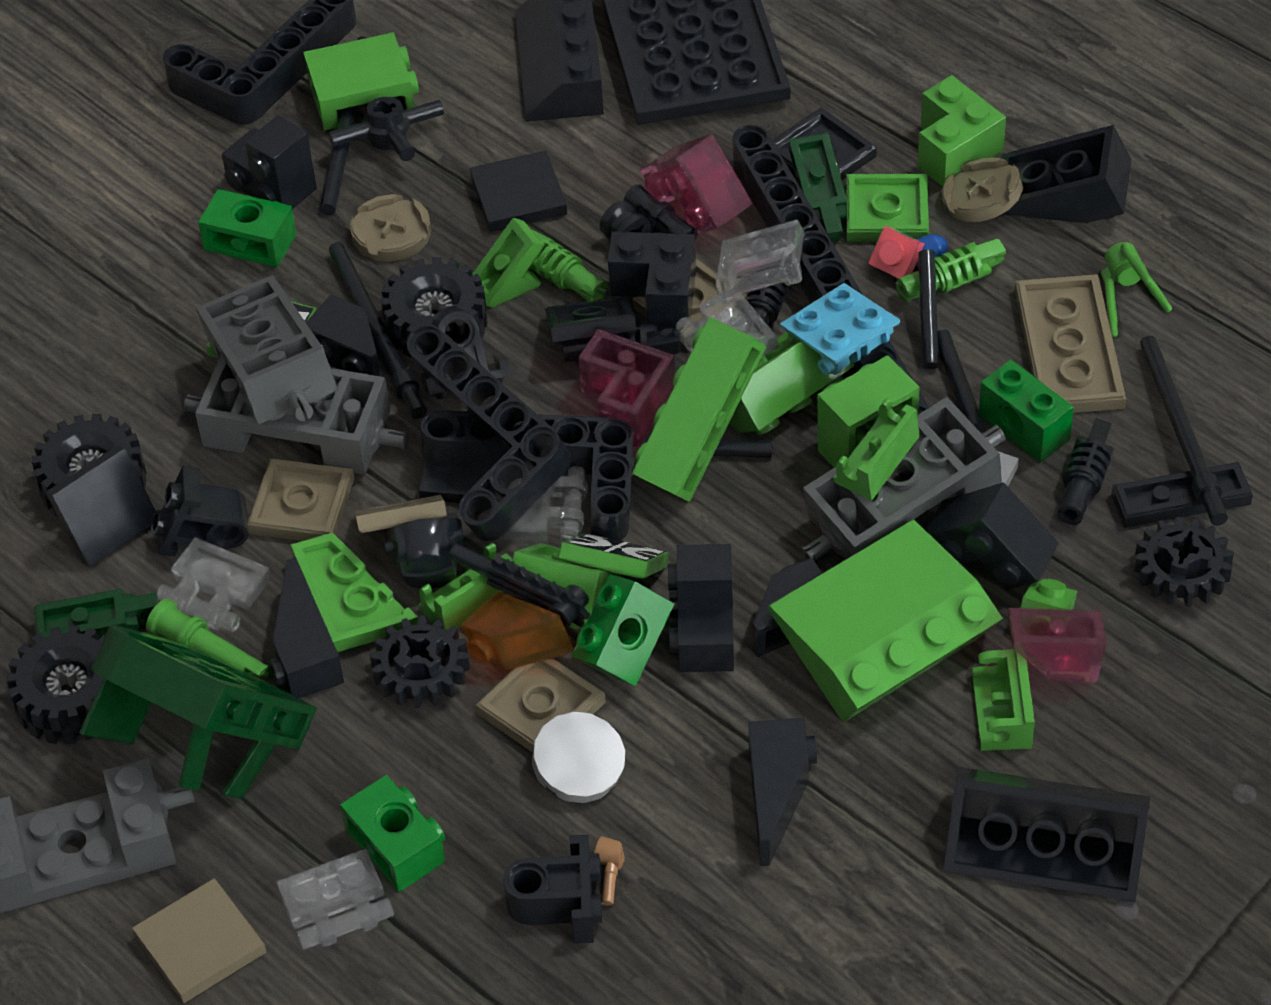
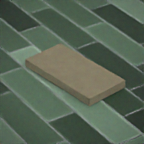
M1098 274L1015 281V295L1031 374L1074 406L1073 413L1125 409L1126 396Z

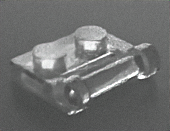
M790 221L722 241L716 278V291L723 303L736 300L739 294L783 282L787 285H792L802 281L800 259L804 230L799 221ZM780 265V266L775 267V268H771V269H767V270L760 271V272H757V273H753V272H755V271H759V270H762V269H766V268H769V267H773V266Z

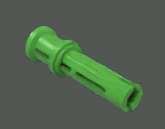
M163 599L151 611L146 623V630L149 634L158 637L163 636L166 639L192 647L257 678L259 677L255 674L259 676L264 675L271 679L273 673L271 666L262 663L210 632L204 619L199 616L190 617L178 610L177 604L171 599Z

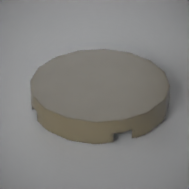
M981 158L961 167L962 172L955 177L952 173L946 179L941 190L946 211L953 218L963 222H982L996 218L1008 211L1019 200L1023 191V185L1019 170L1015 165L1010 166L1007 160L1001 158Z
M402 195L377 196L363 203L357 209L358 214L354 219L352 216L350 222L353 245L362 255L377 261L392 262L405 260L417 254L428 243L431 235L430 219L426 208L413 198L412 202L403 200Z

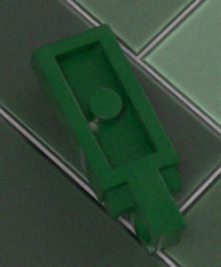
M829 133L789 139L788 149L798 185L831 241H840V235L843 233L840 219L847 218V198Z
M122 588L38 604L34 607L36 635L41 633L44 639L50 637V629L59 627L61 633H68L69 625L79 626L81 634H85L87 628L97 631L99 639L106 635L110 625L138 631L139 627H146L147 619L153 608L159 603L156 592L135 596L134 593H123Z

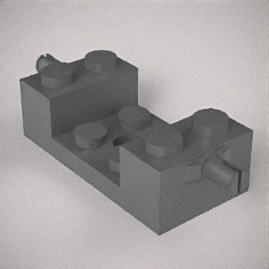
M274 275L196 307L212 351L218 360L222 354L232 370L246 406L258 425L266 421L280 419L291 410L299 421H305L303 412L310 419L313 415V408L309 404L317 403L323 400L326 395L338 391L323 347Z
M221 354L203 397L188 394L184 402V411L192 412L196 415L203 447L243 453L251 434L320 445L324 465L353 469L354 473L365 475L374 452L381 445L404 450L408 442L407 431L403 432L384 428L390 413L386 379L380 376L330 368L338 391L326 395L323 400L317 403L309 404L313 408V415L310 419L303 412L305 421H299L291 410L280 419L266 421L258 425L246 406L235 375Z
M945 397L917 415L919 438L894 470V472L901 469L911 471L914 475L909 480L897 482L889 477L872 501L834 483L833 477L836 475V468L831 469L804 486L803 491L807 515L822 534V536L801 548L806 560L812 558L816 561L832 550L846 560L920 516L954 493L960 496L1002 483L1000 453L994 446L1006 440L1003 431L999 429V426L993 425L992 428L981 434L948 397Z
M149 758L103 770L108 792L17 817L10 796L0 798V913L177 864L166 824L168 817L167 809L195 803L192 789L176 787L162 791L161 786L155 781ZM72 840L86 842L85 846L76 853L62 852L64 845Z

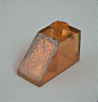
M499 591L461 624L469 641L467 647L472 656L483 664L490 663L504 670L566 655L573 649L558 614Z

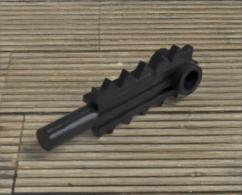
M459 543L454 544L450 550V560L487 577V585L502 591L504 595L508 594L518 599L520 603L524 602L535 610L538 609L546 613L550 622L558 628L567 629L572 623L581 628L584 620L590 616V613L585 609L589 603L588 595L576 585H568L566 588L557 585L555 581L551 582L541 577L539 573L530 572L524 566L520 567L510 562L509 559L496 555L491 560Z

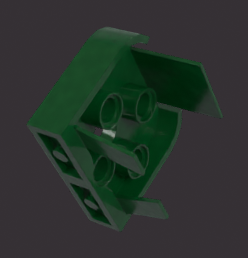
M110 625L91 668L94 673L103 679L79 733L133 745L152 702L193 723L178 786L197 791L200 789L213 731L256 740L222 793L225 796L243 798L276 745L300 750L318 707L192 647L162 637Z

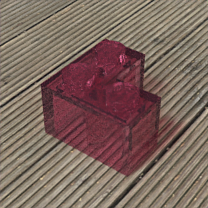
M713 134L674 146L640 169L645 179L647 191L661 202H670L678 199L684 208L685 219L691 226L697 228L698 234L718 229L753 204Z
M597 329L579 356L581 392L599 398L597 400L598 417L618 418L628 422L633 430V446L638 448L643 441V437L647 435L654 424V418L658 409L667 403L674 389V355Z

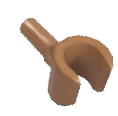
M602 836L597 842L594 853L600 854V865L606 866L602 904L611 906L614 903L616 876L618 875V870L624 864L625 856L620 841Z

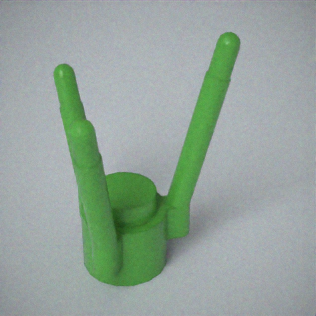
M1122 242L1108 249L1104 258L1107 268L1103 269L1100 274L1105 283L1107 317L1112 338H1116L1118 336L1114 282L1130 286L1141 279L1165 312H1170L1172 306L1149 275L1134 245Z

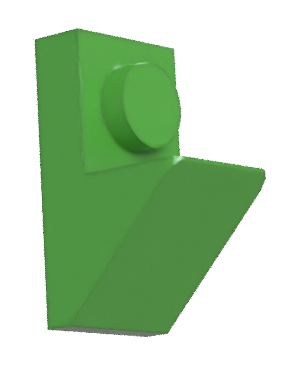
M512 218L473 272V275L478 274L481 278L482 286L484 285L486 306L493 308L541 285V281L529 266L543 249L544 245L522 220Z

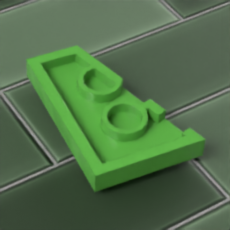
M334 533L291 544L292 558L296 557L337 652L374 642L376 638H387L386 628L391 626L396 630L402 629V619L407 618L411 625L418 624V616L409 607L404 609L394 599L393 592L384 583L379 584L365 570V564Z

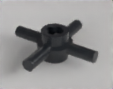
M381 97L364 104L367 108V115L364 117L363 122L328 132V137L332 147L370 137L371 144L375 148L382 150L394 149L401 160L409 161L415 155V151L406 139L405 134L410 125L444 115V108L441 101L436 100L403 110L402 103L398 99Z

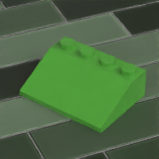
M914 519L769 605L767 608L843 723L981 638L1003 619L979 582Z

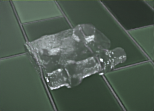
M736 287L700 305L702 319L693 323L690 318L685 317L680 319L676 325V329L681 334L680 340L689 351L693 350L692 342L697 330L701 326H705L709 317L744 332L763 343L767 347L762 356L779 348L776 335Z
M579 466L570 467L568 475L561 476L503 535V539L547 541L549 528H559L561 530V542L577 537L578 532L582 531L585 516L581 511V505L587 497L588 484L584 480L585 470ZM522 478L515 479L513 482H511L508 489H512L518 486L522 481ZM552 497H562L565 500L564 507H551Z
M194 538L171 568L173 579L180 583L175 589L164 584L161 585L157 591V597L159 602L163 599H171L177 604L178 610L185 614L188 613L201 617L210 628L218 630L222 627L234 632L239 627L241 617L228 610L233 604L249 610L272 577L269 567ZM200 590L214 597L208 603L195 596Z
M367 849L277 881L280 896L293 928L296 929L310 923L314 925L297 932L303 950L320 943L323 947L337 943L336 937L360 928L366 932L378 927L377 922L394 916V911L388 898L372 904L369 902L384 896V891ZM352 907L354 909V911L348 912L346 914L340 915L332 919H329L328 917L336 913L342 912L344 910L350 909Z

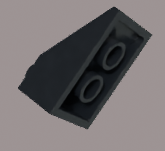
M1114 125L1004 153L1001 156V159L1007 160L1008 165H1015L1018 168L1023 185V191L1019 200L1003 214L1089 223L1101 219H1110L1125 212L1132 159Z

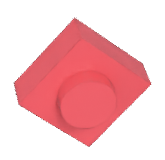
M884 226L868 264L896 278L906 276L913 272L918 261V252L923 250L925 243L892 227Z

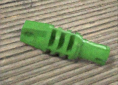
M532 230L544 247L529 266L531 270L546 278L550 283H554L560 289L575 291L587 301L602 300L607 292L605 288L608 287L606 281L586 270L578 256L564 249L562 245L556 243L553 239Z
M995 239L979 245L972 242L961 248L951 250L949 253L946 252L939 257H935L936 291L947 293L951 289L959 288L962 285L971 283L973 280L976 281L991 274V268L1001 264L1006 254V249L1001 241ZM919 270L897 278L896 289L900 298L905 303L920 297Z

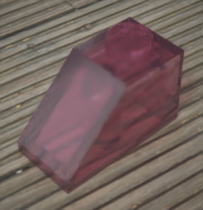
M1009 608L1008 617L1013 648L1051 681L1097 682L1107 645L1101 611Z

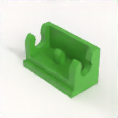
M886 398L879 406V418L848 459L846 456H841L835 464L836 475L833 477L834 483L870 501L873 500L919 438L917 409L906 404L901 410L900 415L893 411L891 407L892 402L889 398Z
M491 543L484 548V556L492 560L496 556L495 544ZM507 553L501 556L502 558L509 559L510 562L514 563L513 559ZM470 569L434 593H432L429 584L419 589L421 602L419 603V609L433 624L439 618L443 619L446 631L453 626L460 628L509 595H504L502 591L487 585V577Z
M1016 646L1015 649L990 650L980 653L978 655L980 664H998L991 667L981 666L972 668L981 751L1032 749L1035 721L1025 646Z

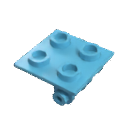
M843 283L781 322L780 327L821 354L818 367L827 376L829 374H839L843 368L850 364V361L855 363L861 359V356L868 355L871 350L880 344L888 342L890 335L893 333V327L900 323V319Z

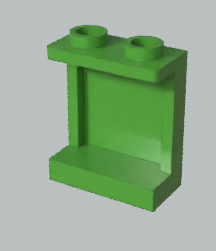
M394 32L303 52L308 82L324 131L338 127L337 110L370 103L377 98L402 96L406 109L414 107L413 95L419 94L416 74L414 71H407V69H410L406 46H398Z

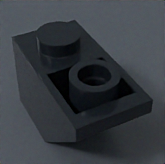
M331 294L306 322L323 347L328 363L345 371L380 376L377 352L366 310Z

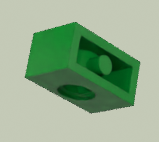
M221 189L216 191L198 221L205 251L277 268L297 235L292 206Z
M1010 359L981 381L979 412L982 419L992 426H999V429L1003 431L1007 438L1041 463L1070 441L1074 406Z
M610 574L606 583L598 592L597 602L586 625L579 632L577 644L571 657L610 678L636 686L674 603L635 581Z
M387 774L340 804L345 831L398 893L445 863L442 842L445 841V835L434 818L428 817L425 819L418 811L417 802L411 792L405 786L398 788ZM396 829H403L399 832H391Z

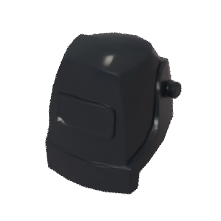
M457 512L448 513L442 519H417L398 527H392L386 531L387 542L384 543L385 550L390 552L394 564L397 565L403 579L409 586L421 589L429 584L431 588L446 585L454 580L459 563L450 560L449 553L454 544L459 543L462 545L464 538L461 519H458Z

